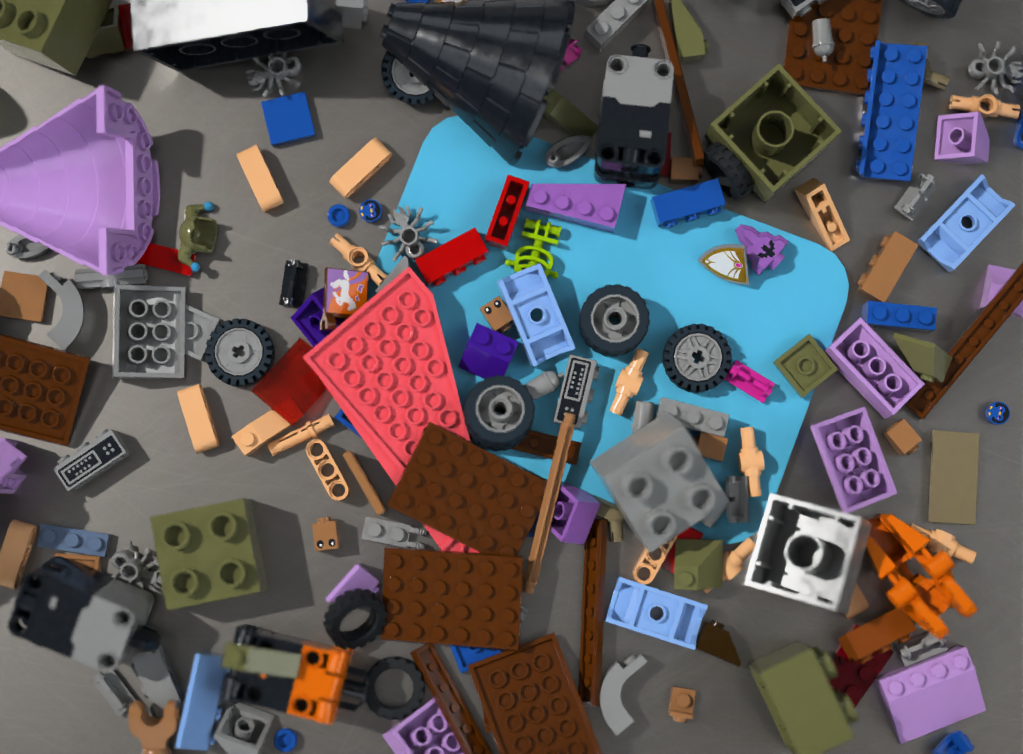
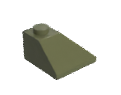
M894 333L895 341L912 369L921 376L920 379L931 384L934 381L943 383L953 357L936 344Z
M676 538L674 589L702 590L722 587L723 540Z

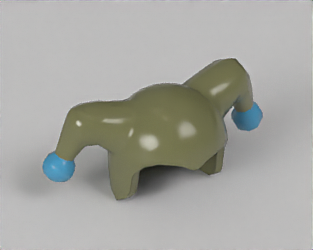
M211 202L187 206L184 211L185 220L179 229L181 244L178 251V260L191 267L193 272L200 270V264L193 262L190 258L194 252L211 253L215 247L217 221L199 215L204 210H213L214 206Z

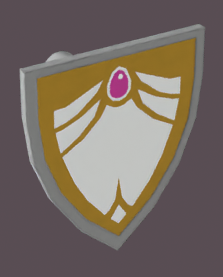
M723 244L707 250L697 260L706 270L723 280L750 285L745 245Z

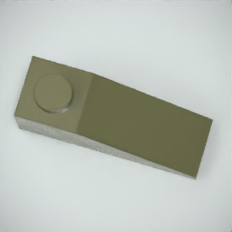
M668 0L672 34L680 63L703 61L705 53H708L707 39L704 40L703 32L681 0Z
M551 89L548 96H544V99L547 100V106L542 115L544 118L571 136L585 135L590 138L594 136L599 126L565 97Z
M230 641L226 642L221 667L297 679L302 654Z

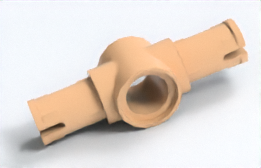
M985 94L981 97L972 96L971 98L952 95L950 98L952 104H949V109L980 112L983 119L988 117L997 118L998 116L1017 119L1020 111H1017L1020 110L1019 104L1003 103L990 94ZM980 103L987 104L989 111H984Z
M337 233L335 235L336 240L332 238L330 245L343 255V258L350 264L353 270L369 272V278L379 287L388 275L375 265V261L368 256L364 248L357 247L355 244L351 245L340 233ZM357 257L365 258L362 263H354Z
M637 348L629 366L622 369L615 384V391L617 393L609 411L622 416L629 398H632L633 395L636 396L644 379L641 371L648 358V352Z
M754 427L740 428L742 449L738 453L739 471L743 473V476H747L748 497L762 496L760 475H762L761 471H764L762 450H759V447H756Z
M913 523L910 524V527L930 539L927 551L937 554L943 550L950 558L953 556L969 564L973 563L977 552L959 544L955 540V536L939 529L929 531Z
M749 537L734 551L731 549L723 553V581L726 579L730 581L743 569V561L754 551L756 544ZM713 588L703 590L708 594Z

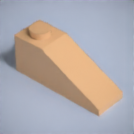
M812 178L794 189L804 211L829 251L832 252L850 241L823 182Z
M292 398L257 418L231 437L243 454L250 456L305 416Z

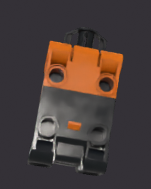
M243 624L236 628L234 642L302 654L298 677L295 679L231 669V672L224 676L219 698L296 715L324 724H333L338 718L340 709L355 712L366 702L370 682L365 669L350 666L354 650L349 648L345 650L341 649L340 646L337 647L336 645H328L269 631L248 624ZM348 673L364 677L366 683L347 679ZM342 696L362 699L359 704L342 701Z

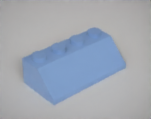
M205 650L196 653L175 748L209 750L212 745L216 744L214 738L216 723L221 721L223 708H220L222 699L219 696L224 676L231 672L230 668L221 667L224 654Z

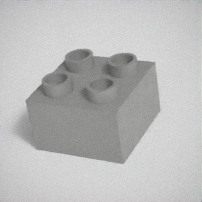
M668 411L590 461L591 466L633 534L649 553L729 502L685 426Z
M770 493L745 585L847 615L872 524L862 517Z

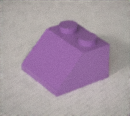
M561 481L550 531L561 542L584 544L601 503L588 492Z

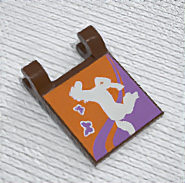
M325 268L324 304L320 330H335V318L348 319L368 302L369 272Z

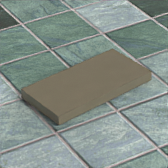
M932 431L928 522L976 525L980 433Z

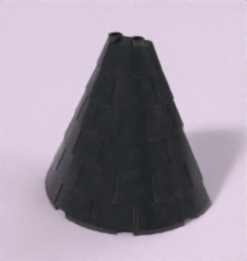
M472 0L435 3H391L387 12V17H390L388 25H383L379 37L383 38L381 45L392 56L403 64L446 107L449 106L489 147H493L508 162V165L514 166L522 156V152L519 149L528 146L547 106V100L544 99V96H548L551 89L555 86L570 39V34L567 32L574 21L575 1Z

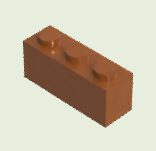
M895 608L844 634L838 640L851 664L858 660L862 664L874 658L871 653L878 650L882 654L893 648L891 643L897 641L901 644L911 639L910 633L917 629L909 615L902 609Z

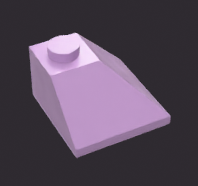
M980 112L938 116L934 160L962 164L988 163L990 139Z
M988 265L980 309H984L1016 270ZM1023 300L1010 316L1023 318Z
M357 563L325 600L335 602L338 596L342 597L345 595V592L349 590L352 592L357 588L362 590L369 589L372 593L376 594L380 589L378 584L381 581L363 564Z

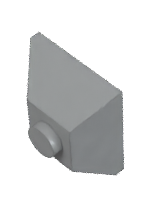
M230 701L214 734V738L228 754H261L275 715L240 702Z

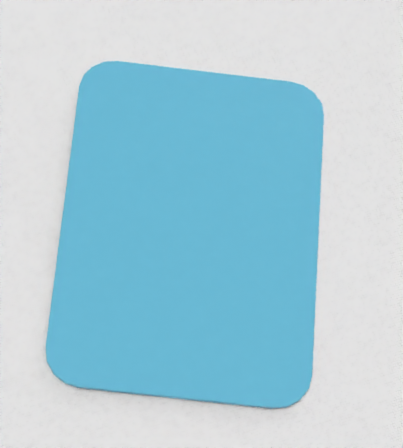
M458 115L448 117L434 126L421 146L398 207L403 208L406 215H408L406 206H409L411 211L409 225L415 220L419 208H423L421 218L414 229L425 226L431 220L434 222L426 231L418 233L421 237L438 240L437 243L420 241L425 247V254L476 228L489 255L485 256L486 260L481 264L475 266L472 263L465 267L466 271L456 277L453 274L445 278L446 282L438 287L433 285L428 287L415 260L407 256L405 252L406 247L397 261L394 262L392 260L402 245L401 241L394 245L382 246L375 265L385 274L389 275L400 260L406 256L409 260L410 268L433 294L463 413L469 392L475 387V384L484 379L458 366L476 324L479 323L491 329L480 312V308L498 296L504 302L496 281L514 274V266H506L505 261L507 259L515 261V254L519 248L533 246L534 244L533 240L521 238L522 231L533 234L535 230L529 228L524 229L526 218L528 217L534 221L540 219L541 225L547 226L548 222H551L553 226H562L559 238L548 234V238L559 240L557 247L544 244L542 249L548 251L553 257L554 263L551 271H556L559 274L556 279L548 275L547 280L576 349L558 354L533 367L529 363L514 322L511 323L513 327L503 333V335L519 342L505 376L517 379L522 385L541 375L544 371H553L556 374L562 372L565 375L570 354L597 361L596 367H600L597 380H592L590 389L594 390L591 403H586L585 411L589 412L586 425L581 424L580 429L574 428L572 436L573 441L581 442L577 464L566 463L562 482L615 504L591 466L590 461L633 434L631 424L633 422L636 401L654 403V420L661 397L729 414L724 438H728L723 461L718 462L704 458L723 491L726 488V484H724L726 476H743L738 466V453L742 449L740 428L754 427L756 447L762 450L764 457V471H761L762 475H760L762 496L748 497L749 522L728 523V518H726L727 510H725L711 528H708L700 521L691 527L704 533L702 539L723 540L724 545L745 541L748 537L758 532L761 528L770 493L776 494L815 390L814 388L803 398H800L772 362L808 334L813 337L823 351L832 343L847 303L849 290L845 267L837 256L820 244L724 208L721 209V213L708 216V213L699 215L700 218L692 222H686L685 219L678 221V225L671 228L658 227L650 201L654 196L675 191L660 184H657L652 189L625 187L613 233L525 211L531 184H601L594 178L595 160L582 156L579 160L568 166L560 168L551 167L546 163L545 156L549 148L554 144L532 137L527 147L524 146L523 149H519L522 152V156L514 166H511L493 147H489ZM599 169V172H600V173H602V174H609V173H604V172H602V171ZM508 175L529 181L530 184L506 251L486 244L485 237ZM391 223L390 228L401 229V226ZM740 224L754 227L760 233L769 232L773 236L781 235L789 241L781 252L785 256L784 259L774 270L767 267L758 276L750 267L751 261L747 258L750 285L723 280L706 270L697 261L707 250L723 244L742 245L735 232ZM539 229L538 235L544 236L545 231ZM388 232L384 241L394 240L399 237V234ZM524 252L519 257L525 255L530 256L532 252ZM540 254V259L544 260L547 264H549L548 259L544 255ZM529 261L520 262L519 264H528ZM370 278L368 281V301L376 295L375 290L378 288L377 284ZM609 284L628 286L633 291L638 292L640 297L646 302L650 319L647 334L637 346V348L649 353L641 371L644 379L636 396L633 395L632 398H629L622 416L609 410L617 393L615 391L617 379L622 369L629 366L637 348L633 351L631 350L626 355H619L618 357L603 356L598 352H594L591 347L586 345L585 340L580 334L579 315L587 297L594 293L596 289ZM538 308L533 309L530 314L531 319L535 322L540 321L542 311ZM616 317L608 318L612 325L619 324V320ZM705 324L706 326L714 327L715 330L720 331L722 336L727 339V343L731 348V367L735 360L741 362L775 384L772 388L773 390L767 396L764 403H761L726 380H723L719 385L708 391H685L672 383L665 373L663 351L667 341L677 330L684 326ZM692 354L694 363L702 362V359H700L701 354ZM564 376L559 379L560 385L555 392H550L533 400L535 416L530 430L558 437L561 425L553 423ZM495 412L497 415H503L500 412ZM687 430L692 440L694 436H698L697 432ZM470 439V442L472 444L482 448V446H480L479 444L477 445L472 439ZM484 449L535 476L548 480L553 459L512 449L506 451Z

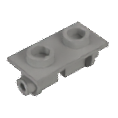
M920 172L894 209L913 221L938 187L934 182L935 177L931 174L925 176Z
M726 476L724 484H726V497H729V502L726 503L728 523L749 522L747 476Z
M930 632L896 645L905 667L948 651L945 644L947 642L946 637L939 640L932 636Z
M101 671L91 680L119 717L129 710L132 701H137L114 671L108 673Z

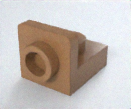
M672 686L668 714L673 716L674 721L687 723V719L693 720L696 690Z

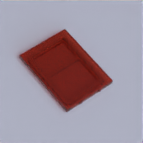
M301 338L293 344L251 391L293 427L327 390L319 376L302 358L313 347H310Z

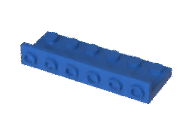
M876 40V45L871 46L870 60H873V68L868 69L867 82H871L870 91L865 92L864 104L868 105L867 113L862 115L861 127H865L864 136L860 135L858 146L859 149H862L861 158H857L856 171L859 172L860 178L911 182L928 46L882 43L881 40Z

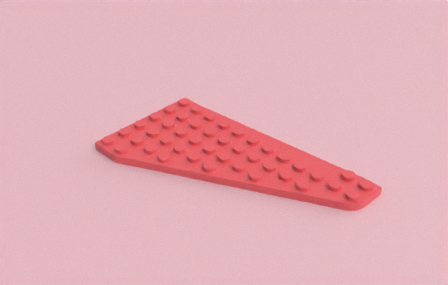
M410 267L406 268L302 357L319 376L395 485H397L428 422L470 442L434 296ZM423 524L441 550L480 553Z

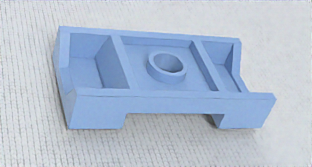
M981 174L916 242L950 273L1010 212L1015 204L1001 198L988 186L986 177ZM963 217H969L972 220L971 228L967 229L962 226L961 220Z
M541 263L496 281L522 340V346L531 366H537L551 357L576 349ZM535 308L542 311V318L537 322L533 321L530 317L531 311Z
M618 576L604 621L695 650L698 631L708 605ZM655 606L663 610V615L659 620H654L650 616V610Z

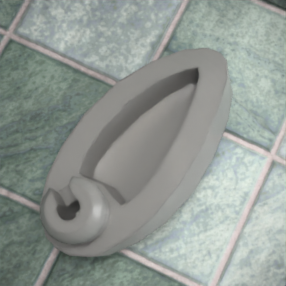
M575 135L559 140L547 151L545 156L546 163L554 168L573 164L586 153L590 147L591 138L585 135Z
M18 235L7 243L5 250L13 258L29 259L44 254L50 248L41 243H35L22 235Z

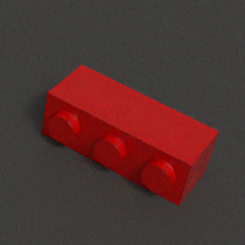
M511 175L507 176L485 237L486 244L507 251L529 189V181Z
M473 228L415 259V263L428 287L432 285L438 287L446 282L445 278L453 274L456 277L466 271L465 267L472 263L475 266L481 264L486 260L485 256L489 254L476 228Z

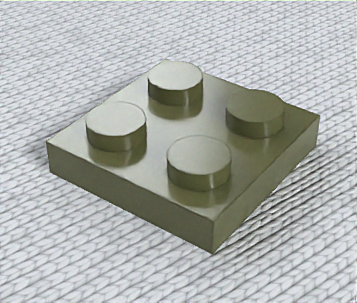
M810 334L772 362L800 398H803L838 370Z

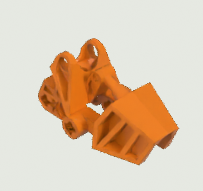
M878 513L868 520L872 526L865 550L880 581L882 582L887 578L894 586L886 592V595L897 609H902L925 631L928 629L930 634L939 640L950 633L947 626L938 617L940 614L951 607L956 609L960 615L969 618L978 611L971 599L954 581L952 569L955 567L952 559L943 550L933 557L927 551L926 547L930 539L892 514ZM915 557L932 579L929 580L918 573L913 575L906 561Z

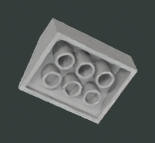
M115 284L113 292L112 379L184 378L185 287Z

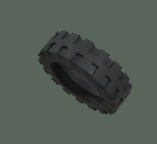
M715 142L704 151V167L713 179L718 178L721 190L726 192L728 197L739 201L753 190V183L751 182V177L747 175V170L745 167H742L740 160L736 159L726 146Z
M357 588L352 592L349 590L342 597L338 596L334 604L331 603L329 605V611L324 615L326 621H323L326 633L337 647L340 646L341 649L345 650L347 648L354 650L359 646L362 648L369 641L371 643L375 640L377 634H381L383 631L382 627L387 622L385 619L387 617L386 607L378 596L369 589L362 590L361 588ZM360 607L371 608L368 619L360 627L351 631L340 630L343 619L351 611Z
M399 656L386 657L376 662L367 672L370 686L366 702L369 709L376 713L377 716L387 720H399L411 715L420 706L425 693V682L417 665L409 659ZM397 668L405 671L410 676L413 682V694L406 704L400 707H389L378 700L375 693V683L382 672Z

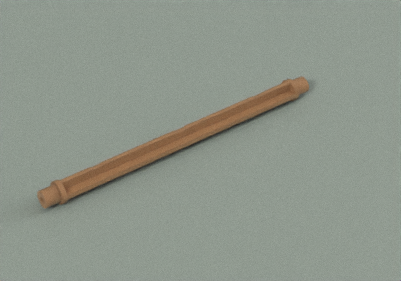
M568 412L565 413L564 421L561 422L557 446L554 451L524 576L523 592L533 594L534 586L537 585L542 557L544 556L554 515L555 503L558 498L567 461L568 449L574 432L576 415Z

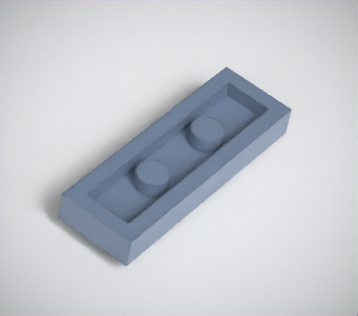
M41 523L37 546L107 557L111 534Z

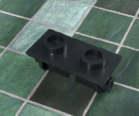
M293 259L291 261L286 260L279 305L301 307L308 263H301V261Z

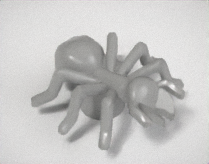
M997 41L992 57L988 60L984 56L985 49L982 43L978 44L980 58L973 60L968 66V72L974 79L984 78L976 87L977 90H980L989 79H992L991 91L998 95L999 91L996 87L998 76L1004 90H1010L1012 93L1015 92L1011 85H1006L1003 75L1012 84H1021V81L1014 79H1019L1023 76V73L1019 72L1023 70V67L1015 66L1022 65V62H1012L1011 65L1005 67L1006 61L1016 51L1017 47H1012L1006 56L1001 59L997 57L1001 42Z
M282 53L280 57L273 58L272 55L268 56V66L258 58H254L253 60L266 71L262 72L257 69L247 70V73L250 74L247 76V79L253 78L248 83L252 86H258L253 88L254 92L261 90L263 84L269 79L268 89L264 91L263 97H267L272 92L274 78L281 96L284 95V89L280 80H285L291 85H301L299 81L288 78L297 76L300 73L301 63L296 56L286 57L285 53Z
M406 206L408 215H406L403 208L398 207L399 213L395 209L393 210L395 220H393L390 214H388L391 223L401 226V229H391L384 225H379V229L399 234V237L394 240L384 241L381 244L382 246L394 245L401 241L402 245L392 260L394 262L397 261L398 257L403 254L405 247L407 256L415 260L425 254V247L420 241L425 243L438 242L437 239L421 237L418 234L426 231L434 222L431 220L425 226L414 229L421 218L423 208H419L415 220L409 225V217L411 216L409 206Z
M128 541V546L131 551H134V555L125 549L117 551L112 556L111 563L120 571L110 577L117 579L122 576L130 585L138 577L140 589L143 590L145 588L143 578H145L149 587L157 592V588H161L158 583L162 584L161 576L158 574L160 570L149 572L148 569L155 565L159 566L158 559L144 566L145 561L151 554V549L147 548L144 557L140 560L139 548L133 546L131 541Z

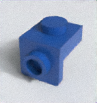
M958 730L947 734L933 749L932 753L965 754L972 752L975 747L962 731Z

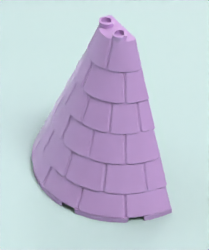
M102 85L83 99H77L39 126L32 127L15 140H11L0 148V225L12 232L19 233L35 243H41L81 265H86L102 275L119 274L124 272L125 267L135 265L145 253L155 231L151 223L153 217L159 214L160 175L158 161L152 159L149 149L153 145V141L142 117L133 104L125 103L121 99L120 92Z

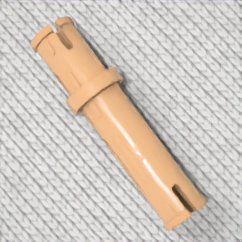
M330 413L313 422H306V425L268 442V448L271 454L275 456L307 439L318 437V434L335 427V423Z

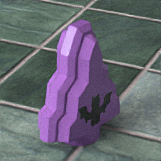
M740 224L735 230L739 242L746 246V255L751 261L750 267L758 276L767 267L774 270L784 259L785 256L781 252L789 241L781 235L773 236L769 232L760 233L754 227Z

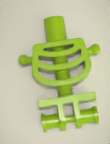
M527 217L524 229L529 228L535 230L533 234L522 231L521 238L533 240L534 244L533 246L519 248L515 254V261L507 259L505 265L514 266V273L541 263V266L546 269L544 271L546 278L550 275L556 279L559 276L558 272L551 271L554 263L553 257L542 248L544 244L557 247L559 240L548 238V234L559 238L562 226H553L551 222H548L547 226L541 225L540 219L534 221ZM539 229L545 231L544 236L538 235ZM524 252H532L530 256L525 255L519 257ZM540 254L544 255L548 259L549 264H547L544 260L540 259ZM529 261L528 264H519L520 262Z

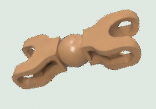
M168 700L164 708V715L158 718L151 717L146 713L143 701H132L129 707V730L142 742V754H172L168 743L180 722L178 700Z

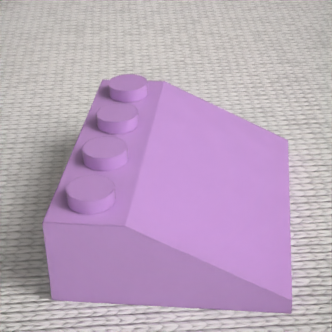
M865 406L810 426L843 513H850L897 494Z
M954 646L949 648L948 651L910 666H903L878 676L874 680L900 744L986 711L975 667L966 646Z
M434 697L382 735L395 754H464Z

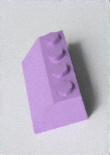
M861 317L824 350L838 368V371L884 419L894 415L924 385L923 381Z

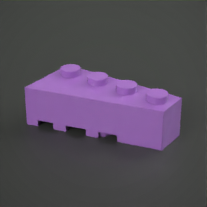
M531 184L525 211L613 233L626 184Z

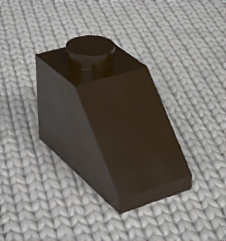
M711 620V623L704 621L696 640L695 648L740 667L741 661L728 631L723 630L725 625Z

